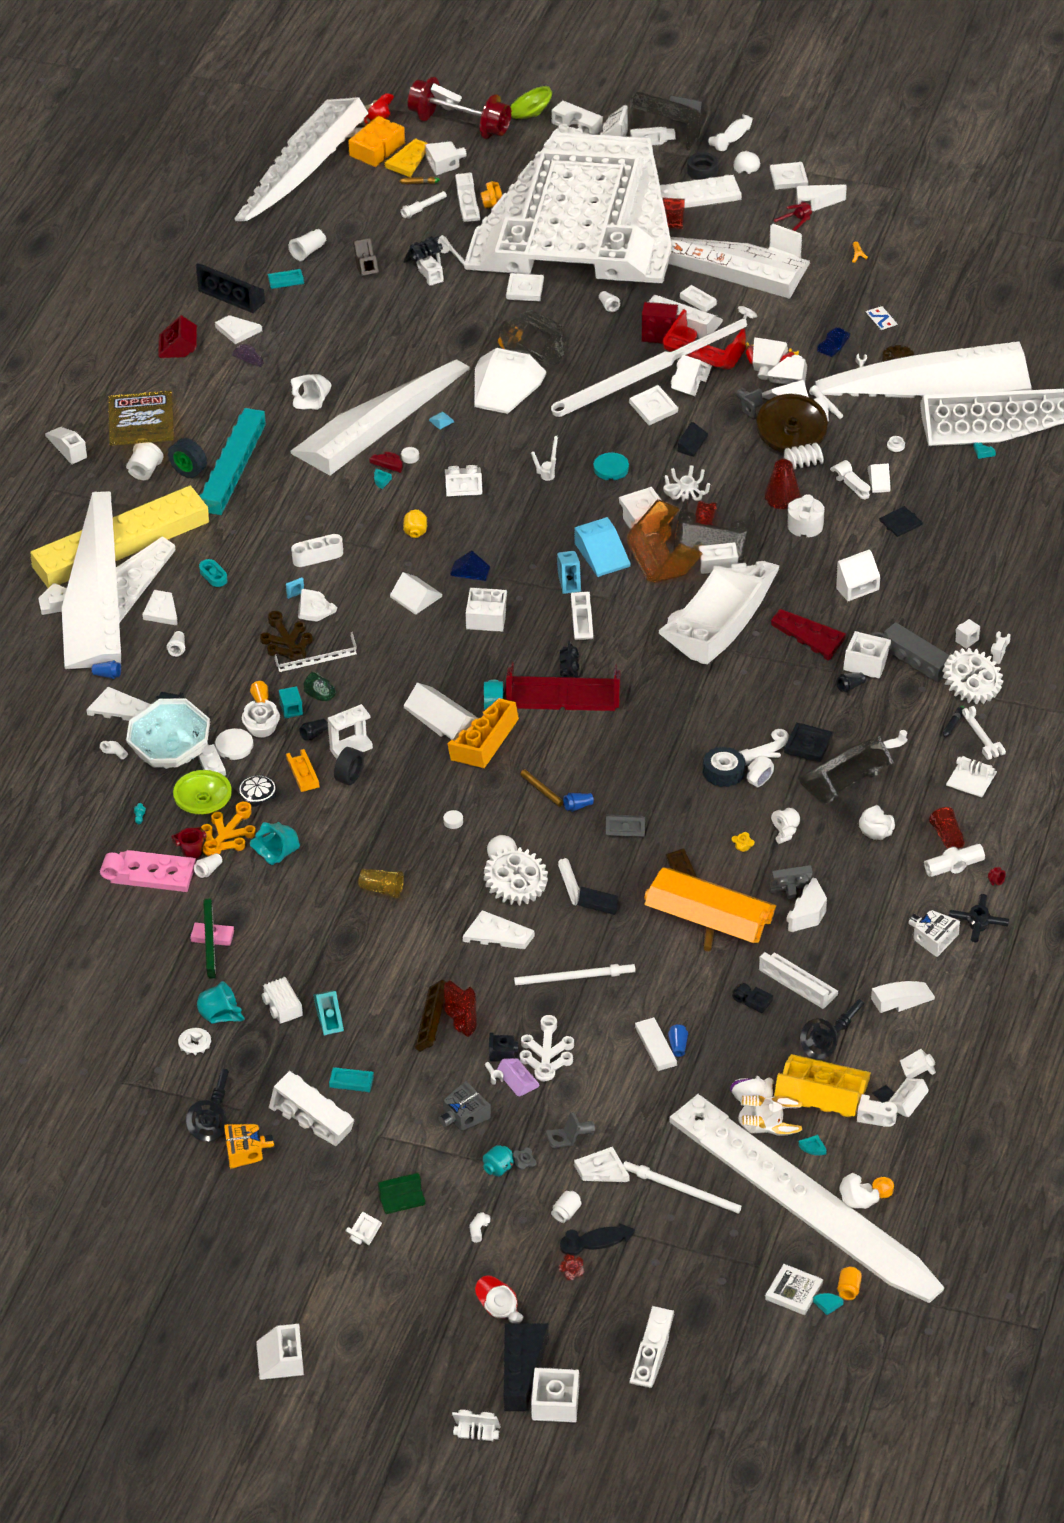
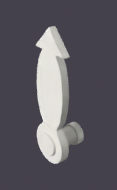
M743 115V119L733 122L726 129L725 133H719L716 137L711 136L708 141L709 145L715 146L718 151H725L729 142L736 141L746 130H750L753 118Z

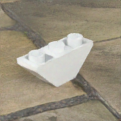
M812 878L809 885H805L801 898L798 897L795 902L794 910L789 911L786 920L789 922L788 931L794 932L819 925L826 913L827 898L817 879Z

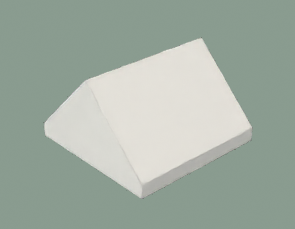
M403 572L390 597L416 615L440 599L442 594L420 578Z

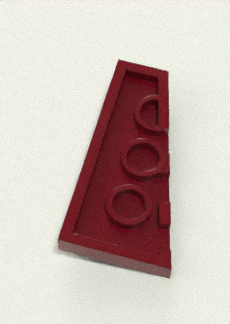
M779 609L771 619L773 627L788 636H794L797 638V642L802 645L804 643L807 644L816 654L818 652L824 655V659L828 661L846 639V633L782 609Z

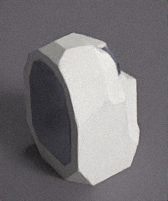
M763 755L755 758L748 766V782L756 787L762 786L774 771L772 761Z

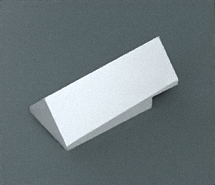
M420 683L415 685L404 704V708L439 736L446 735L454 741L459 737L458 734L462 730L466 731L472 726L471 722L478 719V717L433 687Z

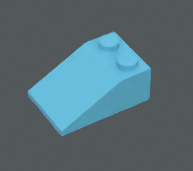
M608 517L575 527V545L597 577L631 567L617 531Z

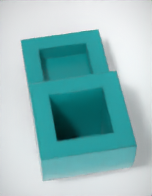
M489 680L484 682V710H486L497 699H503V681Z

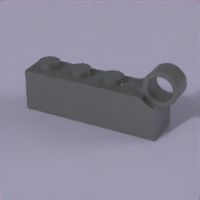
M896 622L886 629L884 633L874 632L870 634L891 640L889 653L906 662L914 669L919 670L936 682L943 679L944 672L942 670L950 656L949 654Z

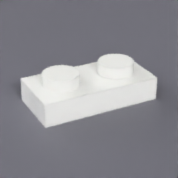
M692 285L680 293V299L704 312L717 305V299Z

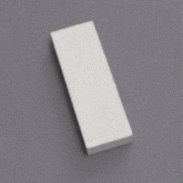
M655 1018L636 1022L635 1028L657 1071L677 1066V1060Z

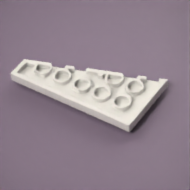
M163 536L116 567L119 623L174 553L175 545Z

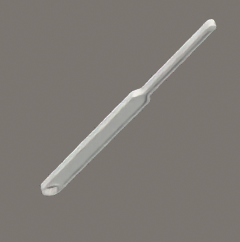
M741 319L673 352H663L560 400L552 405V413L557 417L564 416L672 365L682 355H687L746 327V319ZM559 407H564L561 411H555Z

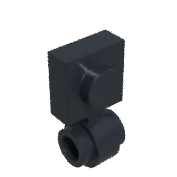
M746 983L738 984L732 994L735 1001L739 1003L745 1001L746 1006L760 1013H763L773 1001L772 994L758 987L751 991L750 986Z

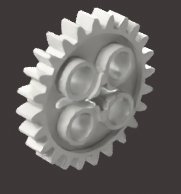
M963 648L960 652L955 651L946 660L945 667L942 670L944 672L943 678L947 679L945 685H951L949 691L955 690L954 696L961 695V700L967 698L968 703L971 700H974L975 704H978L979 700L983 704L986 700L990 702L999 693L1003 680H1001L1003 674L998 673L1001 668L995 667L997 662H991V656L984 657L985 652H982L981 655L978 654V649L974 653L970 648L966 652Z
M511 847L510 851L503 848L502 853L497 850L495 856L491 855L490 860H487L484 869V880L487 881L486 887H491L490 893L496 892V899L502 896V902H505L507 899L510 900V905L514 901H517L518 905L521 904L522 900L526 904L529 903V899L535 901L536 896L540 897L542 891L545 890L548 878H546L548 871H544L546 865H540L542 859H535V853L530 856L528 849L522 852L521 847L518 848V851H515L513 847Z

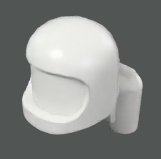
M786 808L783 811L777 810L771 816L774 826L780 831L776 837L777 843L780 844L792 839V835L796 832L800 816L793 808Z

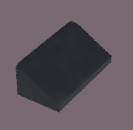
M691 422L678 441V452L694 457L707 438L708 433L696 423Z

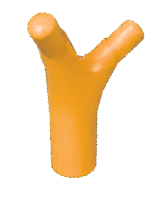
M854 242L855 254L852 262L855 263L858 256L867 259L868 257L863 253L859 242Z

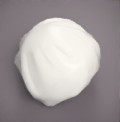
M875 805L862 813L859 819V827L867 837L873 840H882L892 835L895 821L892 815H884V811L878 805Z
M851 1173L844 1177L839 1190L842 1195V1201L851 1208L867 1209L879 1201V1191L877 1189L872 1190V1186L869 1183L860 1184V1176Z

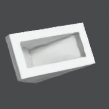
M889 464L868 466L872 493L890 492Z

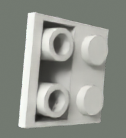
M870 549L838 561L836 589L847 601L879 590L880 574Z
M470 588L466 608V629L503 632L507 590Z
M299 1324L276 1326L257 1341L260 1380L304 1375Z

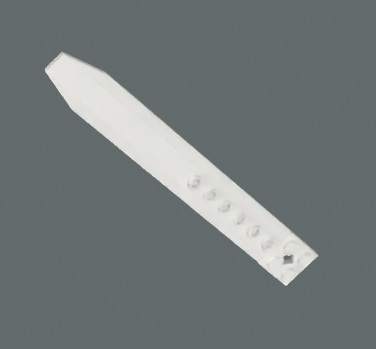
M699 1094L670 1116L671 1124L887 1284L928 1303L944 1291L943 1285L918 1256L729 1119L728 1115ZM696 1117H702L703 1120H700V1119H699V1120L696 1121L695 1118H696Z

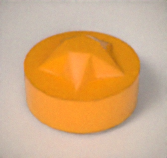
M879 1177L874 1180L872 1190L877 1189L880 1198H888L893 1194L894 1183L887 1177Z

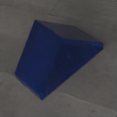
M471 550L454 562L450 576L486 581L490 566Z

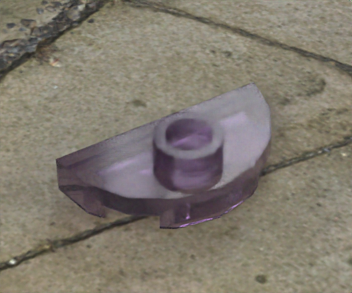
M242 344L233 351L232 356L258 367L264 364L262 357H259L255 352L256 349L250 345Z

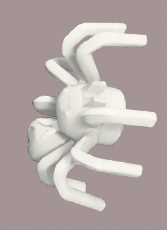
M691 465L688 476H683L680 480L676 478L675 469L672 468V476L677 483L670 484L666 475V485L663 487V490L673 500H677L681 496L682 502L686 503L689 493H691L695 501L701 500L703 495L708 494L710 483L706 485L705 491L698 490L699 485L697 484L703 480L705 470H701L700 478L698 481H695L692 477L694 466ZM694 490L699 494L698 498L695 496Z

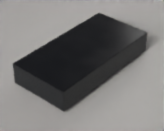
M580 886L577 899L578 906L615 915L618 896Z

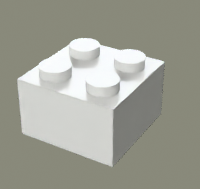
M535 1368L531 1403L532 1420L576 1422L579 1370Z

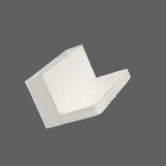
M735 543L699 546L701 574L711 573L713 566L731 568V564H738Z

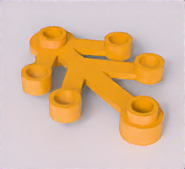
M245 801L239 802L236 805V815L226 827H224L223 814L221 812H214L211 815L212 823L216 825L218 836L215 839L212 836L213 830L211 825L204 824L201 826L207 836L202 847L205 855L220 854L222 850L231 848L237 851L245 849V840L243 838H236L234 841L224 842V840L244 835L246 838L255 837L256 829L252 825L234 830L242 819L250 817L252 813L250 803Z

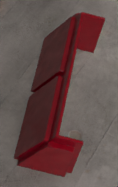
M512 662L511 667H508L506 675V700L516 702L517 709L560 710L561 707H564L565 710L615 711L616 708H619L621 670H617V664H615L614 679L514 676V662Z

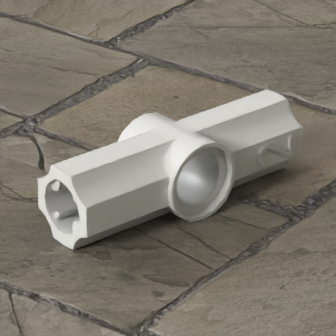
M981 844L960 850L952 847L947 849L943 855L924 861V867L929 877L948 871L956 874L962 872L967 865L985 860V854Z

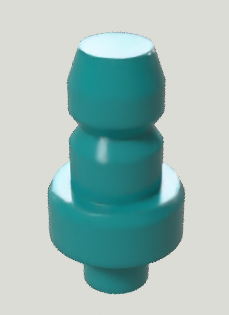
M138 803L134 807L136 824L142 823V817L146 811L142 803Z

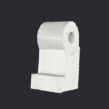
M432 256L417 261L418 270L426 277L429 285L443 282L442 266Z
M862 1094L857 1122L885 1127L895 1124L897 1106L894 1103L869 1100V1095Z

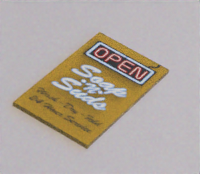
M171 391L108 396L110 446L174 440Z

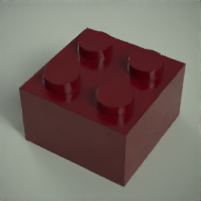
M644 302L642 311V342L663 343V338L678 318L679 305Z

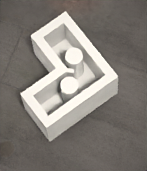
M682 355L677 362L678 369L672 377L671 388L695 396L700 381H707L711 365Z

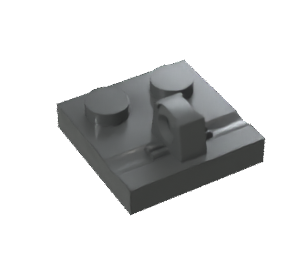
M811 865L772 871L768 885L769 892L786 891L788 899L796 898V889L804 888L806 884L809 885L813 873Z

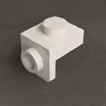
M922 1049L900 1060L907 1078H914L926 1070L932 1075L936 1073L933 1067L935 1065L933 1057L930 1054L927 1055Z
M362 1212L353 1228L348 1227L346 1231L351 1235L349 1239L361 1245L364 1242L370 1245L382 1223Z

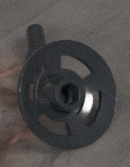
M858 999L846 1013L841 1014L835 1021L834 1026L822 1018L808 1021L802 1028L800 1042L804 1052L813 1059H825L831 1056L837 1047V1033L840 1030H844L851 1023L852 1017L860 1010L864 1002ZM820 1023L828 1026L830 1029L827 1031L821 1028ZM813 1027L814 1029L810 1033L809 1040H807L808 1032ZM814 1045L816 1048L821 1049V1054L815 1053L810 1047Z
M221 1069L211 1100L198 1101L187 1112V1128L195 1138L201 1141H213L219 1138L225 1131L224 1125H227V1117L220 1104L223 1102L225 1095L224 1088L229 1074L227 1069ZM210 1105V1108L203 1110L201 1106ZM194 1111L197 1112V1114H196V1116H195V1122H196V1125H195V1126L193 1125V1120H192ZM219 1114H221V1117H222V1125H221V1128L218 1127V1126H219V1123H220ZM212 1129L213 1135L201 1134L200 1130Z

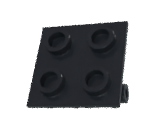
M431 236L421 243L415 242L410 245L403 262L418 261L428 257V255L432 256V254L441 252L443 246L441 243H438L440 236L434 238Z

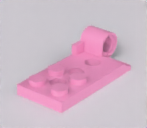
M130 850L120 852V854L108 853L105 855L100 874L103 878L110 880L111 883L187 892L194 873L196 858ZM138 867L136 870H131L130 868ZM151 869H157L155 872H149ZM171 871H175V872H176V873H174V874H172V875H171V874H168V873L171 872Z

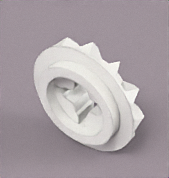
M191 1028L179 1036L178 1043L181 1051H185L187 1055L193 1053L196 1056L198 1052L204 1054L205 1049L210 1048L211 1036L204 1029ZM191 1039L195 1042H198V1045L195 1043H191Z

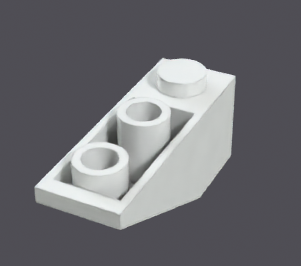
M846 185L796 186V204L806 202L811 206L812 211L846 200Z
M59 427L45 433V436L71 464L87 458L85 441L77 432Z

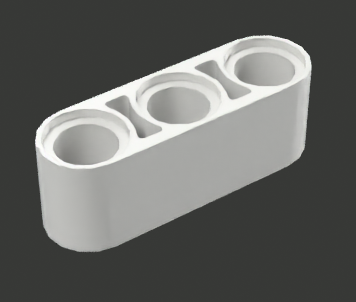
M331 534L294 544L291 548L293 564L297 567H304L341 557L343 555L342 537L338 534Z

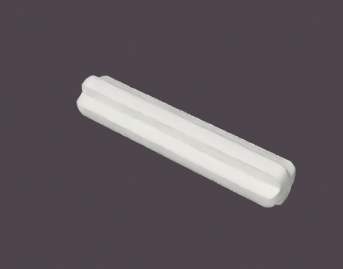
M567 858L560 859L558 861L559 869L571 902L576 906L579 887L569 860Z

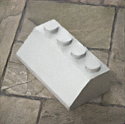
M654 295L648 301L652 303L679 305L678 316L685 309L687 312V326L696 330L697 338L699 339L713 333L723 322V319L661 296Z

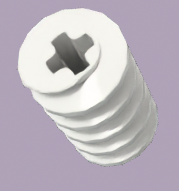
M813 443L812 446L807 444L805 447L801 445L798 448H786L784 451V463L788 471L790 465L795 470L796 464L800 468H803V463L810 467V461H812L814 466L817 464V460H819L820 464H823V454L817 443Z

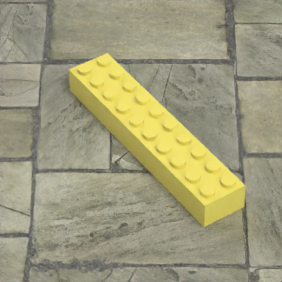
M190 485L113 517L115 561L143 550L162 536L168 540L209 523L207 505ZM82 530L30 552L32 567L47 588L53 583L60 585L69 581Z

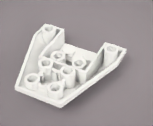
M495 348L482 356L475 367V407L508 414L541 385L546 371L529 354Z

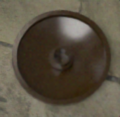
M782 394L771 398L761 407L757 416V431L760 438L770 448L784 453L786 448H798L801 445L805 447L807 444L812 446L813 443L819 445L827 433L828 420L824 409L815 400L800 394Z

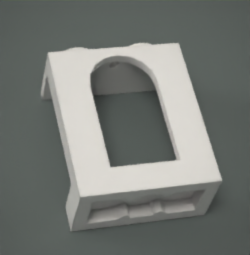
M362 704L328 717L330 751L336 759L345 747H351L362 752L373 748L372 742L366 735L365 721L371 717ZM354 725L355 735L339 741V730Z

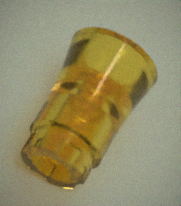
M362 869L358 884L361 888L368 891L398 898L403 889L404 876L402 871Z

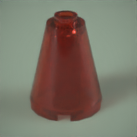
M780 459L774 464L765 490V500L768 501L771 507L787 509L790 502L800 498V490L792 462L787 459Z

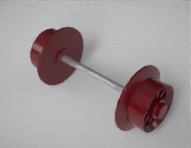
M430 77L427 81L418 79L410 89L408 108L410 111L418 113L421 121H427L434 113L437 104L481 116L480 134L484 139L490 138L492 134L503 136L510 125L512 116L511 106L501 103V98L497 94L490 96L483 111H478L436 99L431 91L433 83L440 86L439 80L436 77Z

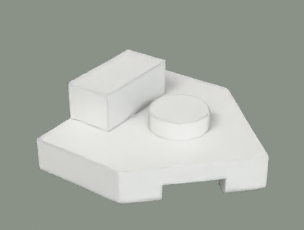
M53 583L38 598L42 615L62 612L67 588Z
M307 589L301 590L298 610L299 619L317 622L336 612L337 607L333 603H329L321 592Z

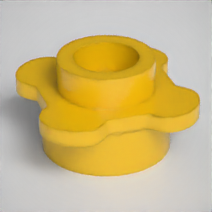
M747 832L732 837V842L735 843V848L739 851H747L754 845V840L749 837Z

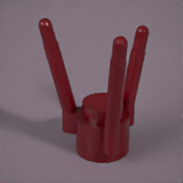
M806 202L787 206V209H796L791 213L774 219V222L795 215L797 218L802 219L792 229V231H796L803 223L810 219L812 208Z

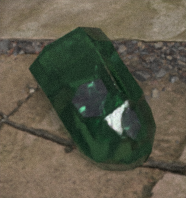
M311 672L303 683L304 692L319 701H329L335 696V687L330 684V681L321 677L319 673Z

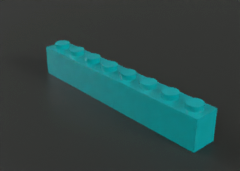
M244 408L242 414H239L237 424L233 426L232 434L227 438L225 448H222L220 459L216 460L215 469L211 471L210 479L205 483L203 493L199 495L207 505L208 513L222 515L266 425L265 411Z

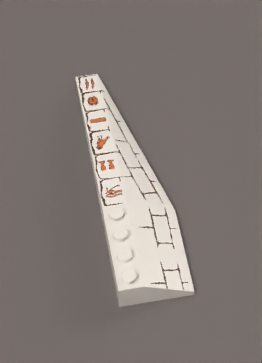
M670 237L672 250L668 264L789 299L810 264L808 260L748 243Z

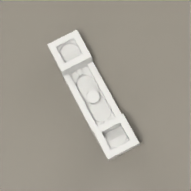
M472 173L455 174L463 221L480 220Z

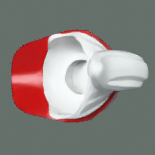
M488 1275L480 1278L476 1283L475 1293L487 1312L495 1318H509L508 1320L512 1324H520L523 1316L517 1311V1296L514 1291L493 1276Z

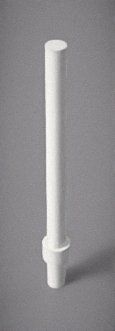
M612 964L610 967L514 977L515 985L605 975L614 977L620 976L623 973L635 972V964L622 966Z
M627 1161L623 1164L627 1171L637 1174V1177L644 1180L648 1178L738 1214L741 1210V1205L650 1171L649 1167L638 1166Z

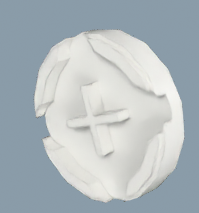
M235 728L220 733L215 741L218 754L223 758L229 757L230 760L242 759L248 756L254 746L252 736L247 731Z

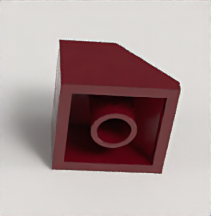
M180 315L159 334L158 357L178 358L186 357L189 353H193L197 347V325Z

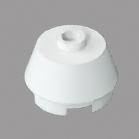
M265 700V703H255V701L248 703L242 714L244 725L249 733L255 737L271 735L275 731L280 718L276 705L268 700Z

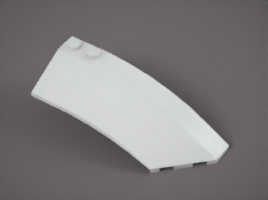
M758 561L756 565L746 566V563L731 564V568L713 566V571L694 598L676 617L659 630V634L690 659L701 664H708L734 641L752 618L776 576L779 565Z

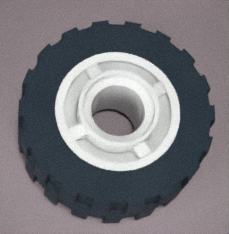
M730 747L711 749L705 754L703 759V776L713 785L720 787L734 786L744 778L745 758H743L739 751Z

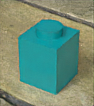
M297 686L279 690V701L284 718L303 715L302 700Z

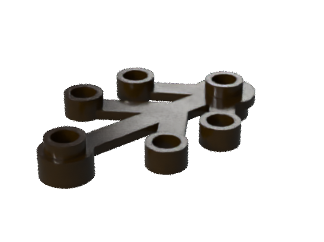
M271 611L268 614V623L277 629L281 637L264 632L260 635V642L264 645L273 642L285 645L288 648L270 644L267 646L268 655H286L291 661L305 659V648L313 642L311 633H303L306 630L305 623L303 621L295 622L294 629L289 635L282 624V613L280 611ZM300 633H303L301 636L302 640L296 645V639Z

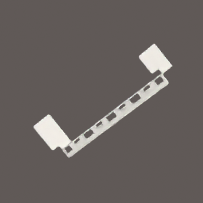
M351 632L353 648L280 665L275 654V662L279 672L355 655L357 654V647Z

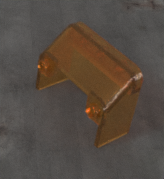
M660 499L654 502L627 536V543L645 579L653 583L684 576L703 555L701 551L682 543L670 554L665 544L666 540L671 536L669 522L680 509Z

